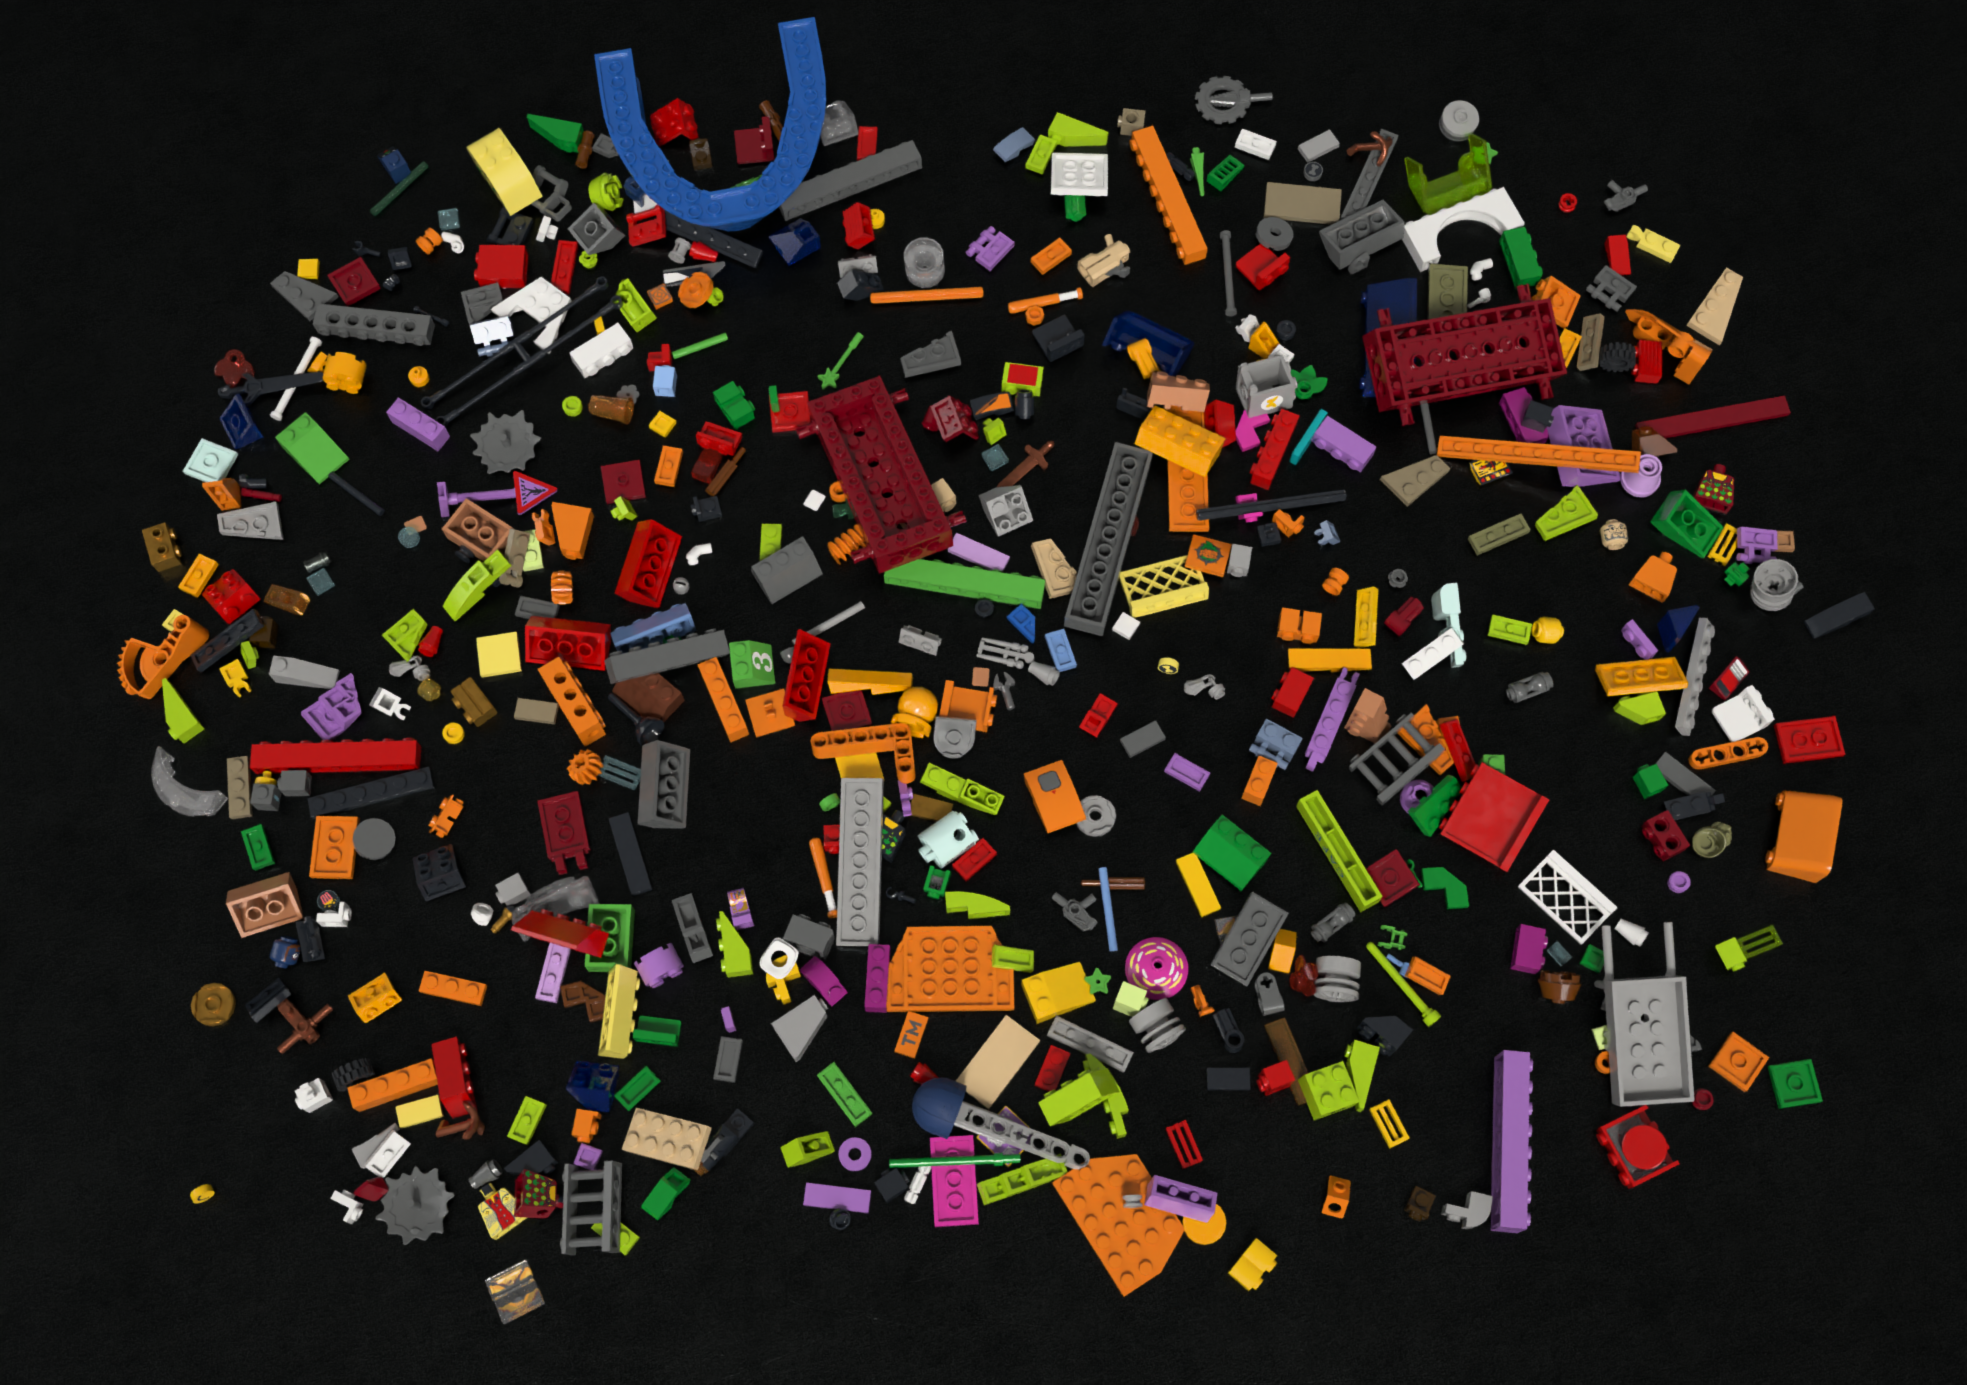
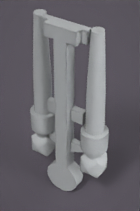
M984 637L980 641L977 657L1007 664L1010 667L1016 666L1019 669H1022L1024 666L1023 661L1018 660L1019 658L1024 659L1026 663L1034 661V654L1028 652L1027 645ZM985 642H988V643L995 644V645H999V646L1006 647V648H1005V649H1001V648L992 647V646H988V645H984V644H985ZM987 650L1004 655L1001 658L982 654V651ZM1008 656H1013V657H1015V659H1011V658L1007 659V657H1008Z

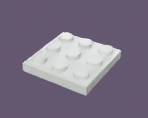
M1052 153L1051 194L1107 196L1108 154Z

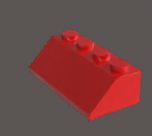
M652 519L638 522L615 594L633 603L659 608L682 536Z
M531 616L525 625V661L547 664L560 657L561 661H567L570 667L605 671L606 665L604 660L608 658L611 643V624Z
M801 629L797 631L782 705L785 716L799 722L816 719L830 649V643Z
M544 909L541 912L532 910L511 928L512 931L599 958L602 957L609 933L601 931L602 926L590 923L588 927L585 926V921L574 918L573 922L569 921L570 917L561 914L553 917V912Z

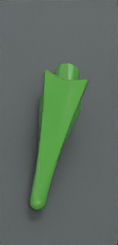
M1196 147L1192 149L1190 162L1195 172L1200 196H1204V152L1200 153V149Z

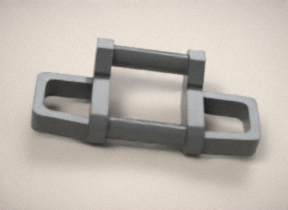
M538 165L534 169L532 176L537 187L540 188L544 179L556 186L553 194L544 203L536 200L531 205L538 208L542 214L560 221L572 209L570 202L564 198L568 182L555 177L547 172L543 166ZM560 203L565 205L558 213L552 212Z

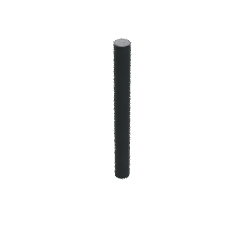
M334 471L329 473L328 477L376 514L381 516L385 512L383 508Z

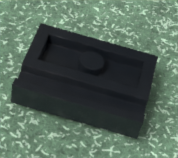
M278 977L245 1004L251 1018L257 1023L290 996L291 993L284 981Z

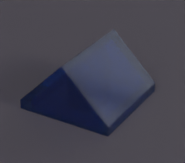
M236 394L219 419L234 449H239L262 438L263 435L248 405L240 394Z
M1694 605L1669 610L1660 620L1657 626L1665 651L1669 653L1679 642L1700 607Z

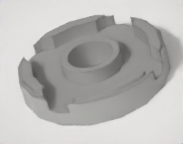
M1098 795L1088 796L1081 800L1080 803L1086 820L1076 823L1078 828L1086 835L1093 837L1108 833L1114 826L1116 819L1115 808L1112 803ZM1093 811H1098L1101 814V818L1095 821L1090 818L1089 814Z

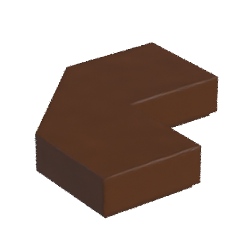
M582 981L560 986L565 1008L586 1003L590 1023L603 1019L606 995Z

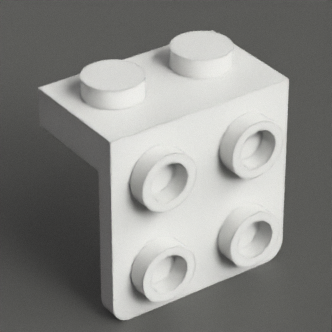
M1753 685L1745 688L1738 696L1712 709V714L1731 742L1740 741L1764 729L1775 720L1771 709L1766 707L1760 692L1755 690Z

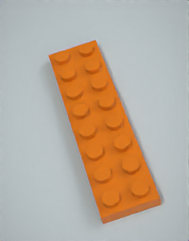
M1172 405L1170 409H1166V411L1205 429L1204 412L1181 410V407ZM1167 460L1169 531L1208 532L1209 519L1198 521L1196 518L1197 509L1208 508L1207 475L1203 477Z

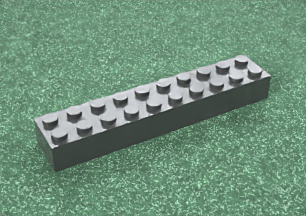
M1115 442L1066 612L1065 627L1103 636L1150 469L1153 452Z

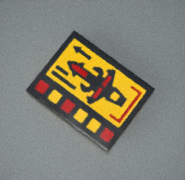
M1484 460L1469 462L1471 471L1480 485L1513 473L1507 462Z

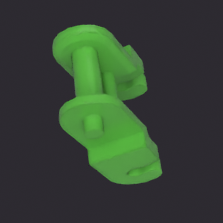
M1381 925V929H1387V931L1391 932L1392 936L1390 944L1378 942V946H1384L1387 949H1391V947H1396L1398 950L1404 949L1403 939L1404 936H1407V933L1404 930L1397 931L1392 926ZM1395 935H1399L1398 943H1394Z

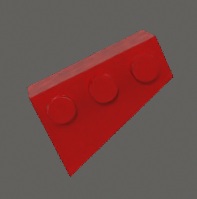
M457 1037L433 1043L432 1050L439 1095L452 1119L469 1114L462 1104L464 1101L470 1103L477 1110L473 1086L469 1076L470 1067L465 1058L467 1056L465 1044H461Z

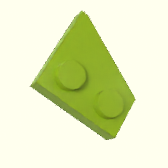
M413 609L382 634V636L408 662L427 627V623Z

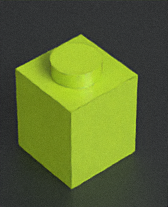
M1735 937L1715 946L1727 970L1732 968L1734 972L1745 967L1744 963L1747 962V959Z

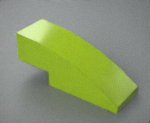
M945 892L947 913L968 911V919L1010 915V906L994 898L970 892Z

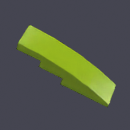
M1043 1159L1024 1165L1019 1169L1003 1173L998 1177L982 1181L977 1184L983 1204L987 1205L1056 1180L1068 1173L1066 1166H1064L1065 1163H1056L1049 1159Z

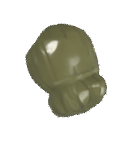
M1715 822L1711 827L1707 826L1699 829L1692 839L1693 850L1698 855L1706 858L1719 855L1731 843L1732 827L1721 822Z

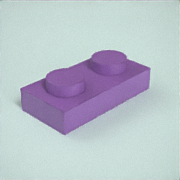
M1633 619L1625 624L1621 630L1623 637L1628 642H1631L1640 657L1644 658V660L1651 659L1657 653V648Z

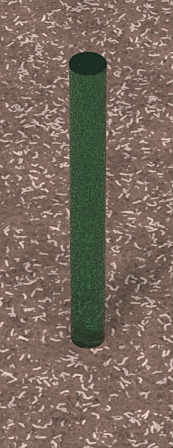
M423 161L370 210L371 214L376 216L423 173L428 168V165Z

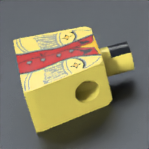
M489 1183L480 1190L486 1200L479 1204L478 1208L491 1238L499 1239L526 1219V1217H514L515 1197L508 1189L502 1188L497 1192L492 1183Z

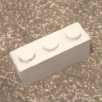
M617 323L571 351L570 356L578 370L586 378L596 374L604 366L612 364L620 356L627 355L633 349V345L626 332Z

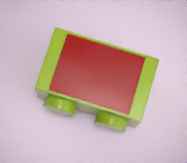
M1005 362L1002 392H1010L1013 395L1017 393V390L1027 389L1032 390V395L1040 396L1043 367Z

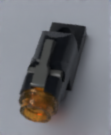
M737 1108L724 1124L722 1123L708 1138L699 1168L694 1171L700 1176L704 1173L707 1174L723 1156L726 1157L754 1125V1122Z

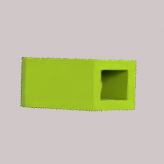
M1657 691L1653 693H1640L1637 695L1638 697L1634 698L1630 696L1623 697L1618 700L1619 702L1614 707L1615 712L1640 725L1658 721L1666 714Z

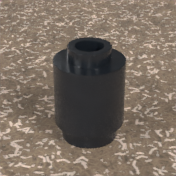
M1017 390V395H1015V415L1019 416L1020 419H1030V416L1034 415V395H1032V390Z

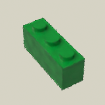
M1525 227L1503 231L1499 242L1515 289L1519 285H1537L1543 272L1541 266H1538L1537 253L1532 248L1530 234L1527 233Z

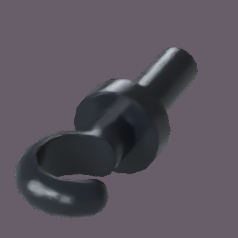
M889 886L886 889V896L888 898L898 897L899 901L904 899L911 903L916 902L915 898L905 895V891H896L894 895H889L888 892L892 887Z

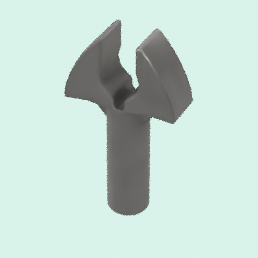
M1004 672L1006 682L1003 685L999 682L998 674H996L993 684L994 691L998 689L1002 691L1007 709L1012 710L1015 708L1009 688L1015 685V681L1009 674Z

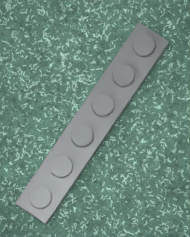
M1699 618L1686 675L1688 687L1683 689L1675 728L1684 736H1690L1691 729L1695 725L1694 715L1695 710L1699 706L1698 696L1703 688L1702 678L1707 670L1706 660L1707 656L1710 655V642L1715 633L1714 626L1707 618Z

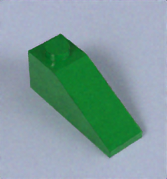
M532 114L527 115L530 127L561 150L579 153L577 149L578 145L581 144L584 132L581 123Z

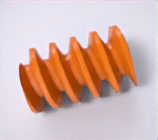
M857 524L854 525V530L848 529L847 534L842 533L841 539L838 537L834 538L835 543L828 542L829 551L839 565V558L847 561L845 554L850 555L853 549L858 550L859 545L863 548L866 547Z

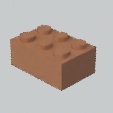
M468 499L464 500L442 528L449 540L459 546L467 547L482 561H485L497 549L504 555L509 530L514 529Z

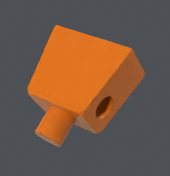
M1662 552L1659 558L1652 555L1631 580L1629 586L1663 603L1670 594L1677 568L1670 564L1673 558L1672 555L1667 552Z

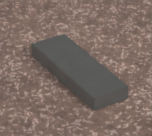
M1666 752L1656 762L1664 778L1687 796L1701 792H1711L1712 795L1716 791Z

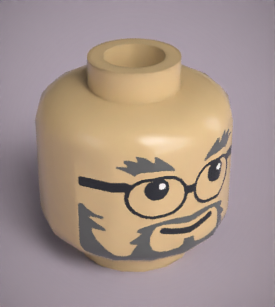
M1612 519L1606 521V524L1600 528L1602 544L1608 547L1609 550L1621 549L1628 542L1627 528L1624 523Z

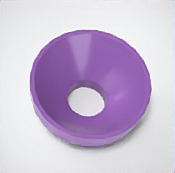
M1424 780L1409 782L1400 793L1401 806L1406 812L1411 807L1416 808L1420 803L1419 799L1415 796V792L1423 790L1428 797L1434 787Z

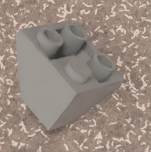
M1021 485L996 487L979 495L984 512L997 536H1001L1033 521Z

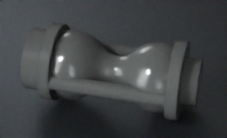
M1540 672L1508 684L1506 693L1510 701L1513 700L1515 703L1549 691L1553 687V680L1548 672Z
M1347 903L1339 904L1330 914L1317 924L1311 926V935L1316 941L1325 943L1340 928L1353 921V917L1356 916L1354 910Z

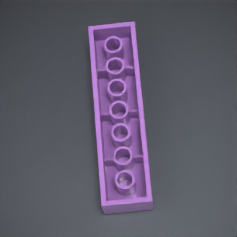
M1503 1050L1494 1057L1491 1231L1519 1233L1526 1230L1531 1222V1215L1527 1212V1206L1531 1201V1191L1528 1190V1181L1531 1180V1168H1528V1159H1531L1532 1148L1528 1146L1529 1137L1532 1135V1125L1529 1124V1115L1532 1114V1102H1529V1094L1532 1093L1533 1082L1530 1080L1533 1060L1530 1059V1052Z

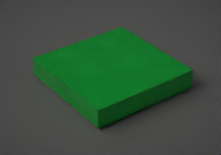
M1811 1059L1768 1066L1779 1109L1823 1101Z

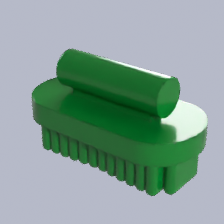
M1085 195L1064 196L1067 219L1077 222L1086 216Z

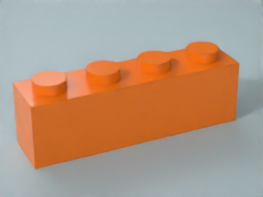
M717 657L697 664L729 741L733 742L749 735L747 726Z
M428 1059L348 1087L353 1109L361 1112L438 1085L434 1060Z

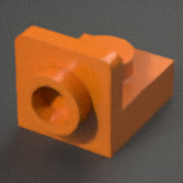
M1280 509L1274 514L1272 523H1277V527L1287 537H1290L1293 533H1299L1304 527V517L1302 515L1293 522L1291 516L1285 512L1283 513Z

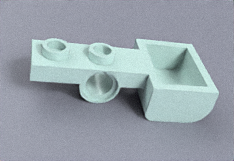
M1449 583L1432 596L1433 618L1437 621L1446 620L1447 627L1439 633L1438 637L1453 628L1463 641L1464 634L1463 630H1460L1458 616L1461 613L1457 583ZM1462 646L1450 654L1451 668L1460 667L1466 661V652L1462 649Z

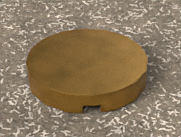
M211 983L204 985L193 996L191 1002L192 1014L204 1025H221L229 1020L234 1013L236 1005L235 996L230 989L222 984Z

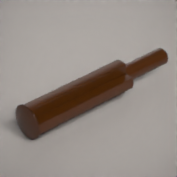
M744 447L740 448L731 461L728 459L705 489L707 494L712 497L717 495L738 467L736 463L745 453L746 449Z
M1108 877L1110 889L1145 888L1144 877ZM1081 880L1082 886H1101L1100 880Z

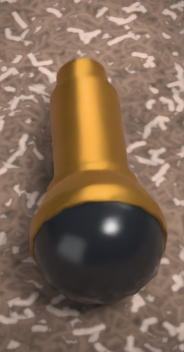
M511 905L506 906L502 916L492 926L491 931L496 933L508 920L510 921L517 915L516 908Z

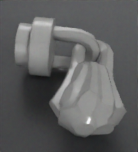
M419 656L411 657L408 662L403 660L392 662L389 665V672L393 676L400 677L403 673L416 667L413 670L414 677L419 681L426 680L430 676L429 667L427 665H420L422 659ZM415 660V663L411 665L410 661Z
M1211 674L1199 679L1188 680L1184 684V691L1189 695L1195 696L1208 686L1211 687L1208 693L1215 700L1225 695L1224 686L1216 684L1215 677ZM1208 678V683L1205 684L1203 680Z

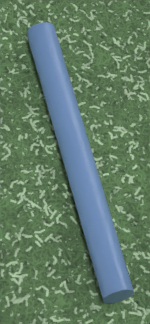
M1102 867L1098 869L1109 951H1118L1107 867Z

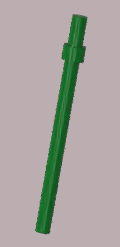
M1002 1152L994 1153V1155L889 1159L890 1168L976 1164L1003 1166V1163H1020V1154L1003 1155Z

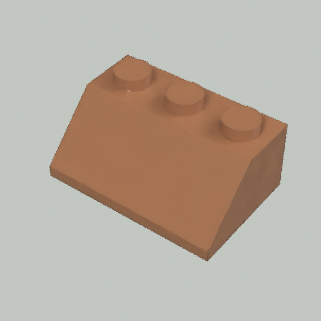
M290 872L239 887L227 893L226 905L241 938L303 919L298 891Z

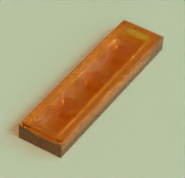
M1282 1018L1266 1024L1264 1027L1279 1062L1287 1060L1294 1075L1295 1081L1290 1088L1297 1105L1307 1103L1298 1079L1308 1074V1071L1286 1019Z

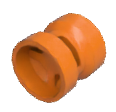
M428 228L424 236L416 239L418 246L427 254H430L436 245L439 246L443 242L439 234L432 228Z
M1332 568L1329 578L1325 579L1322 587L1330 594L1339 595L1342 591V585L1347 583L1349 576L1339 568Z

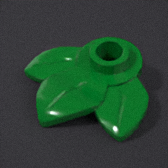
M1312 365L1304 368L1300 373L1296 370H1291L1290 372L1291 376L1296 378L1297 388H1295V395L1300 399H1308L1313 393H1319L1326 387L1327 378H1316Z

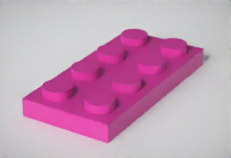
M973 1135L948 1137V1139L942 1137L930 1138L931 1157L974 1156ZM975 1165L931 1166L935 1227L978 1225Z

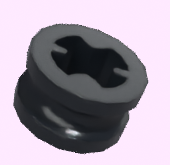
M460 545V550L456 551L455 555L469 564L471 562L470 558H474L475 554L467 547Z

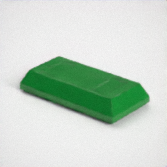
M645 1066L614 1096L630 1111L661 1081Z

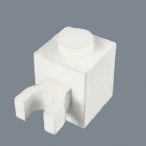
M380 687L369 704L389 716L394 712L401 720H404L405 716L400 714V709L410 710L411 708L407 704H399L400 697Z
M319 1078L310 1083L307 1082L295 1090L297 1095L295 1101L298 1107L309 1113L333 1100L325 1082Z

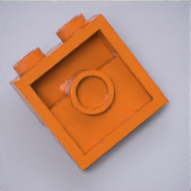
M1549 276L1544 280L1541 279L1536 285L1538 292L1531 299L1536 301L1550 298L1556 324L1564 329L1569 325L1581 295L1553 276Z

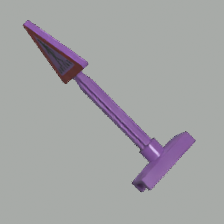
M517 471L513 472L515 488L507 490L457 494V492L448 493L446 483L437 482L441 517H448L450 505L464 502L465 499L483 501L516 498L518 515H522L556 493L557 488Z

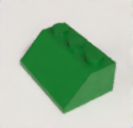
M1224 815L1219 817L1193 850L1196 856L1240 891L1246 887L1271 855V852Z

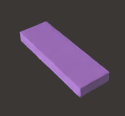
M806 1183L803 1205L828 1209L845 1208L848 1211L869 1213L871 1190Z

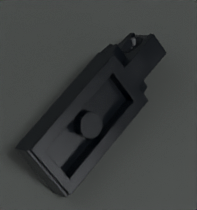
M1701 792L1664 801L1663 804L1665 811L1668 810L1674 820H1680L1709 813L1715 810V804L1723 803L1725 799L1723 794L1712 796L1711 792Z

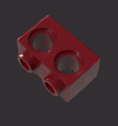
M1668 810L1647 820L1641 826L1644 836L1651 841L1655 854L1661 857L1662 861L1683 852L1690 846ZM1654 824H1658L1662 831L1656 830ZM1666 842L1671 843L1673 849H1669L1666 846Z

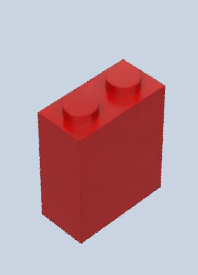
M479 245V252H476L478 268L474 271L475 281H478L480 287L498 283L500 288L526 287L528 252L525 245Z

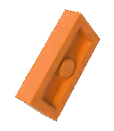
M1058 238L1031 258V263L1043 275L1070 256L1072 250L1061 238Z
M663 446L654 480L655 484L675 487L683 455L681 448Z

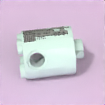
M951 811L918 835L923 845L919 852L927 863L933 860L942 869L973 847L976 841L979 840L976 833L972 829L969 830L965 825L967 820L961 812ZM957 830V835L954 838V831Z

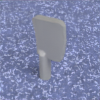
M396 1123L352 1149L361 1168H366L364 1164L392 1130L395 1132L400 1130Z

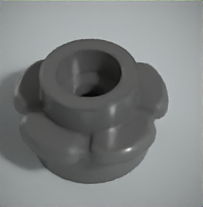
M1396 569L1388 575L1389 583L1393 587L1402 588L1406 585L1405 582L1408 581L1407 574L1401 569Z

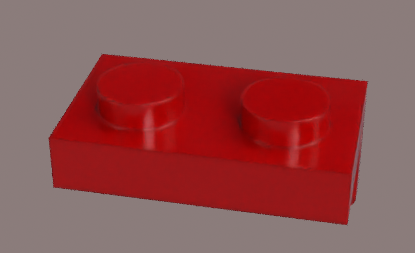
M706 421L701 432H697L696 439L697 444L705 449L711 448L723 455L729 454L734 456L742 439V433Z

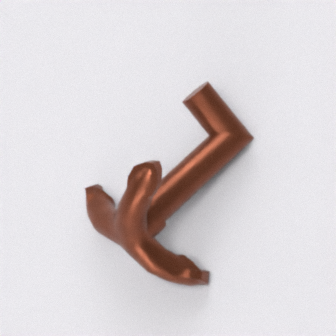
M1374 131L1370 135L1378 142L1358 143L1347 149V154L1350 156L1357 151H1381L1376 164L1379 167L1385 161L1393 140L1390 136L1385 140Z
M464 1101L462 1104L466 1111L469 1112L471 1118L453 1125H449L447 1120H442L437 1129L436 1137L467 1130L462 1136L466 1140L470 1139L476 1131L479 1135H482L485 1126L480 1120L477 1110L470 1103Z

